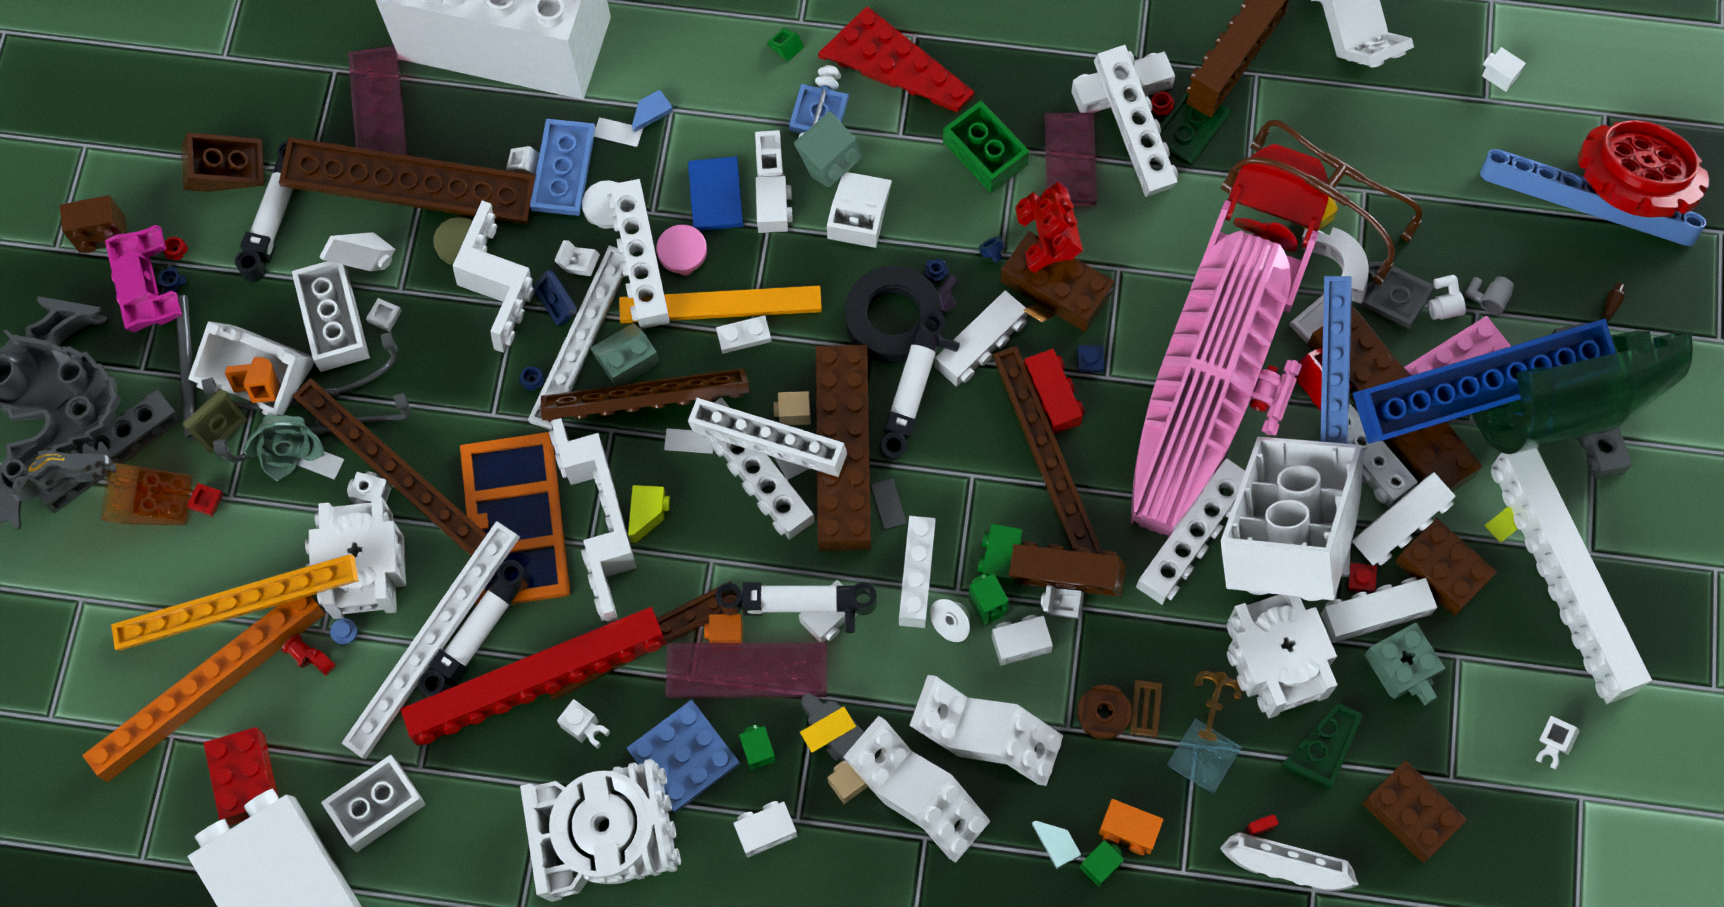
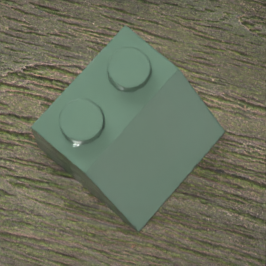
M830 111L794 142L810 176L828 188L864 157L855 137Z
M634 323L590 348L614 386L624 385L660 364L656 350L644 332Z

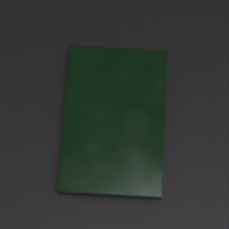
M1185 92L1174 109L1161 123L1160 137L1162 142H1166L1172 156L1191 167L1229 118L1232 110L1221 104L1213 117L1210 118L1186 104L1189 94Z

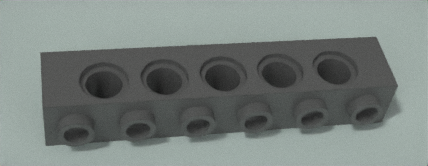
M1585 323L1554 329L1552 334L1585 325ZM1602 375L1563 386V396L1565 400L1569 401L1571 420L1577 425L1579 431L1578 441L1580 446L1585 449L1587 455L1586 465L1588 470L1592 472L1594 480L1625 474L1632 466ZM1582 398L1590 400L1592 405L1586 404ZM1590 421L1597 423L1600 429L1594 428ZM1598 445L1604 446L1608 453L1602 452Z
M157 389L155 392L145 395L141 402L134 407L123 411L119 418L107 426V431L93 438L94 441L79 444L75 451L82 454L84 444L93 447L97 451L98 443L103 442L105 446H109V458L118 468L181 422L182 419ZM152 415L148 421L143 422L146 416ZM130 430L129 435L122 438V435ZM112 470L107 471L103 476L99 475L92 481L71 482L58 494L50 495L38 491L37 495L44 505L55 514L110 474Z

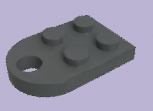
M1383 262L1368 263L1369 278L1373 279ZM1392 266L1381 286L1373 281L1367 285L1363 302L1358 304L1399 325L1411 329L1433 294L1435 287L1427 281Z

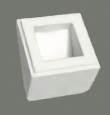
M530 146L511 149L506 171L536 175L540 153Z

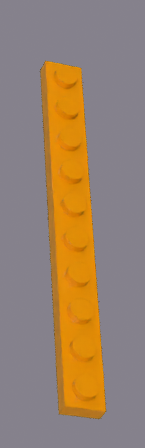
M348 554L111 624L115 650L122 651L359 582L355 558L353 555Z

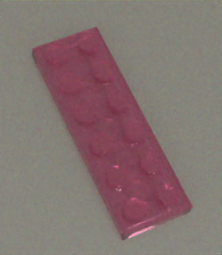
M389 46L348 52L356 148L408 155L399 57L395 47Z
M827 642L667 643L666 698L803 697L806 693L813 694L815 697H827Z

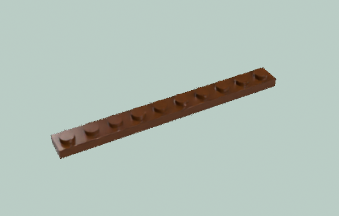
M1015 346L994 353L993 360L1072 551H1074L1075 547L1089 549L1090 553L1100 554V551H1102L1018 347Z
M310 378L292 395L301 406L472 557L487 535L481 528L314 380Z

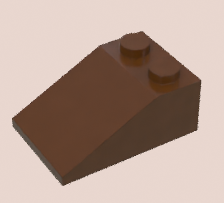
M186 133L181 145L183 190L211 192L264 185L262 139Z

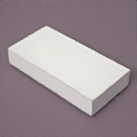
M1324 294L1290 322L1289 326L1306 343L1309 342L1312 333L1323 326Z

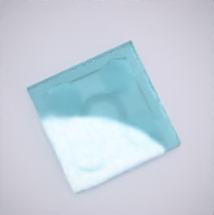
M1195 718L1167 763V766L1214 794L1242 747Z

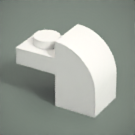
M780 130L755 132L758 177L783 176Z

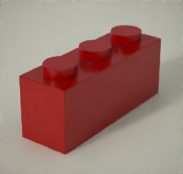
M1050 349L1026 358L1024 360L1025 367L1053 434L1081 425L1083 415L1085 414L1084 407L1081 401H1076L1073 392H1075L1072 380L1066 378L1063 372L1065 365L1061 356H1056L1054 349Z

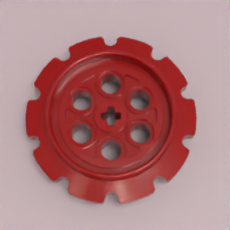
M1630 120L1614 122L1611 127L1600 125L1588 133L1578 152L1579 167L1586 170L1583 176L1594 191L1611 206L1635 216L1655 218L1672 217L1675 212L1686 214L1699 205L1709 185L1708 172L1700 167L1702 160L1692 146L1677 133L1655 123Z

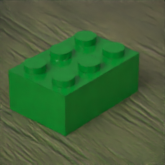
M979 101L943 128V143L990 193L1028 165L1030 151L982 101Z

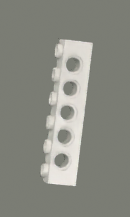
M1122 45L1098 53L1094 63L1145 197L1173 188L1178 182V172L1176 167L1171 165L1168 158L1170 156L1169 148L1166 142H1162L1160 137V124L1152 116V104L1149 97H1145L1142 90L1144 87L1141 75L1136 74L1134 69L1135 60L1132 52L1127 50L1126 45ZM1115 71L1124 72L1126 78L1119 79L1115 75ZM1129 93L1133 95L1135 101H1126L1123 94ZM1132 116H1139L1143 120V124H1135ZM1141 139H1148L1151 142L1152 147H1144L1141 143ZM1151 161H1155L1160 165L1159 171H1155L1150 167Z
M640 179L611 184L612 194L607 196L610 210L615 209L616 216L612 217L615 232L620 231L621 238L616 240L619 254L624 253L625 261H621L624 276L629 275L630 283L626 284L628 298L634 299L635 306H630L633 321H638L640 329L668 324L670 320ZM628 207L634 208V209H633L632 211H630V212H624V211H623L624 209H626V208H628ZM630 230H638L635 234H628ZM635 252H643V254L638 257L632 256V254ZM640 274L648 275L644 279H637V276ZM646 296L652 297L648 302L641 301Z
M722 397L714 402L729 407ZM709 437L713 441L711 446L716 454L727 459L729 463L726 465L735 477L737 475L741 477L744 481L742 486L749 496L755 495L759 501L757 503L759 509L765 516L769 514L774 520L772 524L781 536L785 534L790 540L814 523L812 511L768 455L744 448L745 450L742 453L734 454L732 450L740 446ZM751 466H757L760 468V470L754 474L747 472V469ZM767 485L775 487V490L771 493H764L762 491ZM781 505H788L791 508L786 513L777 511Z
M700 398L696 399L688 419V423L695 433L839 477L847 456L843 442Z
M1227 458L1224 460L1193 507L1175 528L1139 578L1136 588L1161 605H1163L1167 598L1172 600L1180 589L1177 586L1181 578L1186 580L1194 569V566L1191 565L1196 557L1201 560L1209 548L1206 545L1211 537L1216 539L1224 527L1220 523L1225 517L1229 519L1245 470ZM1223 488L1228 489L1232 495L1223 496L1219 490ZM1211 508L1215 510L1217 516H1208L1205 513V509ZM1194 528L1199 529L1203 536L1195 537L1191 534L1190 530ZM1184 549L1189 556L1180 557L1176 554L1175 550ZM1161 570H1171L1174 574V577H1164L1161 574Z

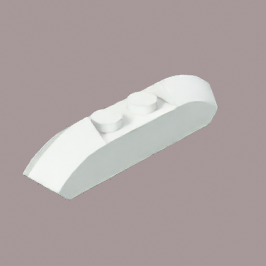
M1240 832L1230 836L1220 848L1235 864L1257 874L1263 873L1272 878H1282L1293 881L1298 885L1312 886L1313 889L1325 891L1345 890L1358 886L1354 870L1346 860Z

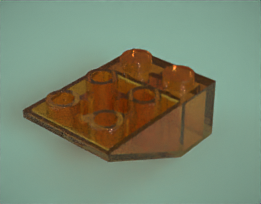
M114 463L116 465V474L112 470L107 471L101 521L135 525L186 524L192 475Z

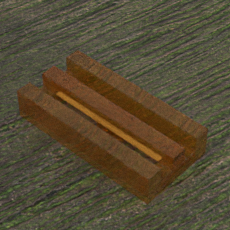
M1135 680L1130 735L1138 734L1144 737L1151 736L1152 738H1157L1162 683ZM1140 687L1145 688L1141 728H1137ZM1150 689H1155L1151 730L1147 729Z

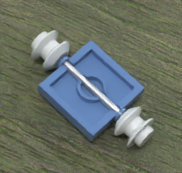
M826 65L818 69L820 76L815 79V83L820 88L801 84L790 120L789 131L801 133L799 134L800 137L829 111L842 123L849 94L832 91L838 89L839 84L837 81L842 77L836 67Z

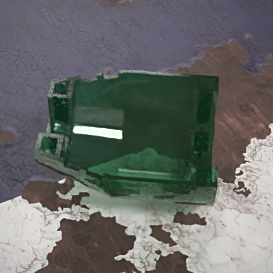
M1632 331L1611 335L1616 353L1556 367H1538L1516 372L1520 400L1471 415L1485 439L1496 450L1505 454L1519 453L1613 431L1686 377L1691 366L1693 354L1692 333L1676 332L1654 337V343H1652L1650 331Z

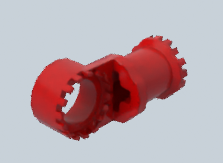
M299 633L292 635V637L290 636V640H286L288 643H284V646H282V652L284 654L289 653L297 661V665L300 668H304L312 663L316 668L318 667L322 674L327 676L336 667L324 653L314 647L310 648L301 640L302 636Z

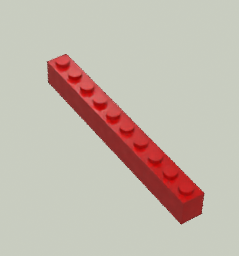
M649 607L403 707L401 712L412 741L417 746L432 743L437 737L445 734H454L469 724H479L491 715L506 713L511 707L521 703H530L540 695L555 693L562 686L570 683H579L594 673L606 672L611 666L621 662H630L636 656L646 652H655L667 643L652 607Z

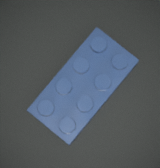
M546 119L530 203L531 211L580 216L596 129L594 123Z

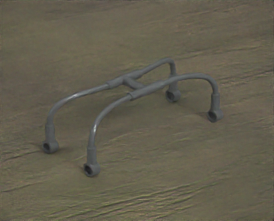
M389 332L381 335L383 347L385 350L387 349L391 356L380 369L354 383L324 390L330 396L338 397L339 394L361 387L385 373L397 359L398 348L392 333ZM213 377L202 380V387L206 395L209 394L212 397L219 391ZM405 393L394 395V401L397 410H400L402 414L360 417L356 419L362 424L405 420L410 416L411 407L407 402ZM293 398L289 407H298L301 405ZM234 401L239 409L263 410L259 408V404ZM315 417V426L308 427L316 436L331 432ZM225 439L213 441L216 455L222 456L226 461L240 462L252 458L246 454L233 456Z

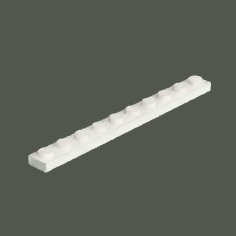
M495 522L342 742L343 745L361 758L366 759L418 685L421 675L430 668V662L438 651L442 650L520 536L499 522Z

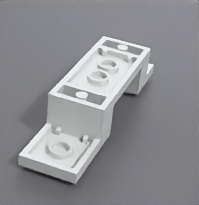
M556 419L551 421L553 430L549 431V435L556 451L555 457L562 477H568L571 485L595 479L602 508L607 516L605 519L610 533L583 540L586 549L581 550L588 573H591L587 574L591 589L595 597L599 596V598L594 599L597 612L600 615L601 621H607L610 624L617 621L618 617L607 577L636 569L635 559L599 434L596 433L569 441L562 419Z

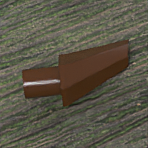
M1616 283L1614 289L1609 291L1602 319L1606 318L1607 322L1610 321L1625 299V286L1622 283Z

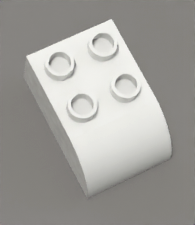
M1257 437L1221 538L1226 589L1248 591L1254 595L1271 593L1299 596L1308 601L1335 599L1358 518L1363 473L1362 445Z

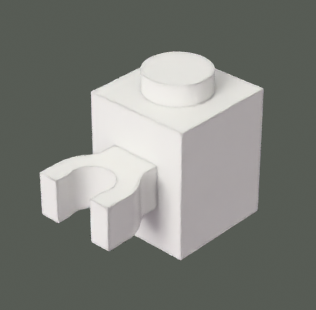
M574 699L557 720L560 727L583 743L588 737L591 744L597 749L601 744L594 739L595 735L599 732L605 736L610 734L607 728L597 725L599 721L594 713Z
M1550 716L1539 740L1547 746L1539 752L1536 761L1542 763L1543 758L1550 755L1553 757L1550 767L1556 770L1559 765V753L1562 752L1569 755L1580 730L1571 724Z

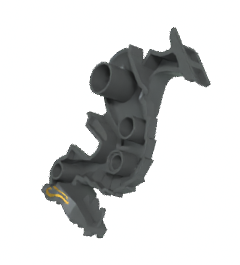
M38 296L37 301L39 305L49 311V313L42 320L25 327L26 337L12 335L8 330L3 331L10 339L0 350V408H2V412L12 422L45 419V425L36 436L6 445L7 458L0 467V524L9 521L17 530L21 529L22 501L26 502L35 498L38 491L54 495L62 492L71 482L92 481L99 475H105L109 470L116 474V465L109 458L108 450L103 442L98 443L97 451L87 444L83 445L82 454L72 450L78 444L94 441L93 438L107 431V426L117 417L114 412L121 398L117 395L116 380L112 376L109 377L102 364H97L86 351L80 353L70 346L67 348L64 346L60 347L64 340L88 325H100L107 322V316L97 315L101 312L100 307ZM72 450L71 454H69V453H62V452H65V451Z

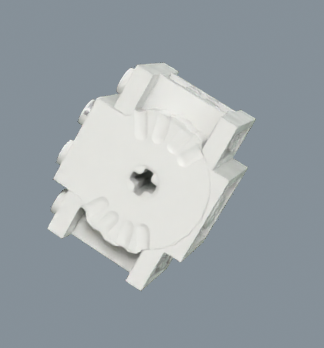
M382 497L371 498V503L332 507L330 503H320L319 513H315L317 529L309 530V539L305 540V550L310 560V564H306V567L350 554L355 558L359 582L318 593V603L322 604L325 611L333 619H342L344 614L384 610L386 614L397 613L396 587L406 586L404 536L393 521V513Z
M1280 594L1247 606L1246 603L1235 606L1228 620L1229 623H1227L1228 633L1233 639L1228 648L1227 657L1231 666H1236L1239 674L1237 681L1240 689L1246 691L1248 697L1259 695L1257 697L1259 708L1262 712H1266L1268 719L1278 716L1282 711L1314 700L1321 701L1331 695L1337 687V682L1330 666L1337 655L1316 607L1306 610L1299 596Z

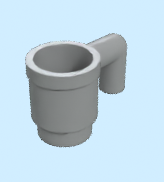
M1473 277L1465 291V297L1480 303L1481 307L1489 313L1502 314L1513 294L1514 284L1505 277H1496L1484 294L1478 292L1482 280L1478 277Z

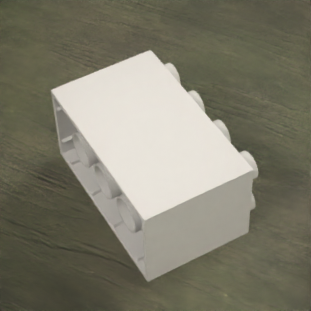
M375 0L400 60L583 100L611 18L607 0Z

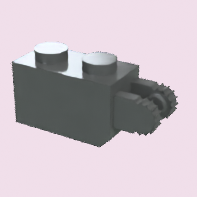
M810 693L803 695L801 700L802 709H804L809 717V726L841 708L836 701H827L823 705L818 698H815V695L813 696ZM855 722V728L827 744L829 747L826 750L834 760L838 761L841 759L844 761V755L864 733Z

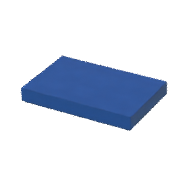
M737 156L688 161L693 227L699 231L743 227Z

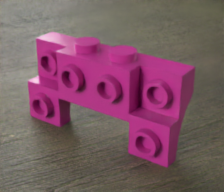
M154 225L141 231L117 234L106 239L105 244L112 270L111 277L115 283L116 299L120 305L125 329L135 333L154 323L163 325L182 316L177 293L169 291L160 296L158 294L150 257L166 250L161 227Z

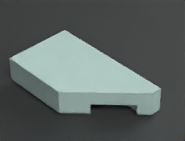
M1039 821L1032 823L1056 869L1081 856L1068 830Z

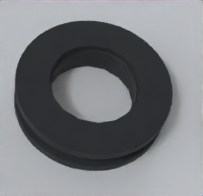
M903 266L880 267L863 275L851 288L845 305L847 331L854 345H867L868 357L886 363L906 362L917 329V323L910 331L901 335H887L878 332L871 325L867 317L870 305L877 298L886 294H900L909 297L916 304L919 310V321L927 311L933 310L942 314L941 300L934 285L921 273ZM930 319L925 321V326L928 330H937L935 321Z

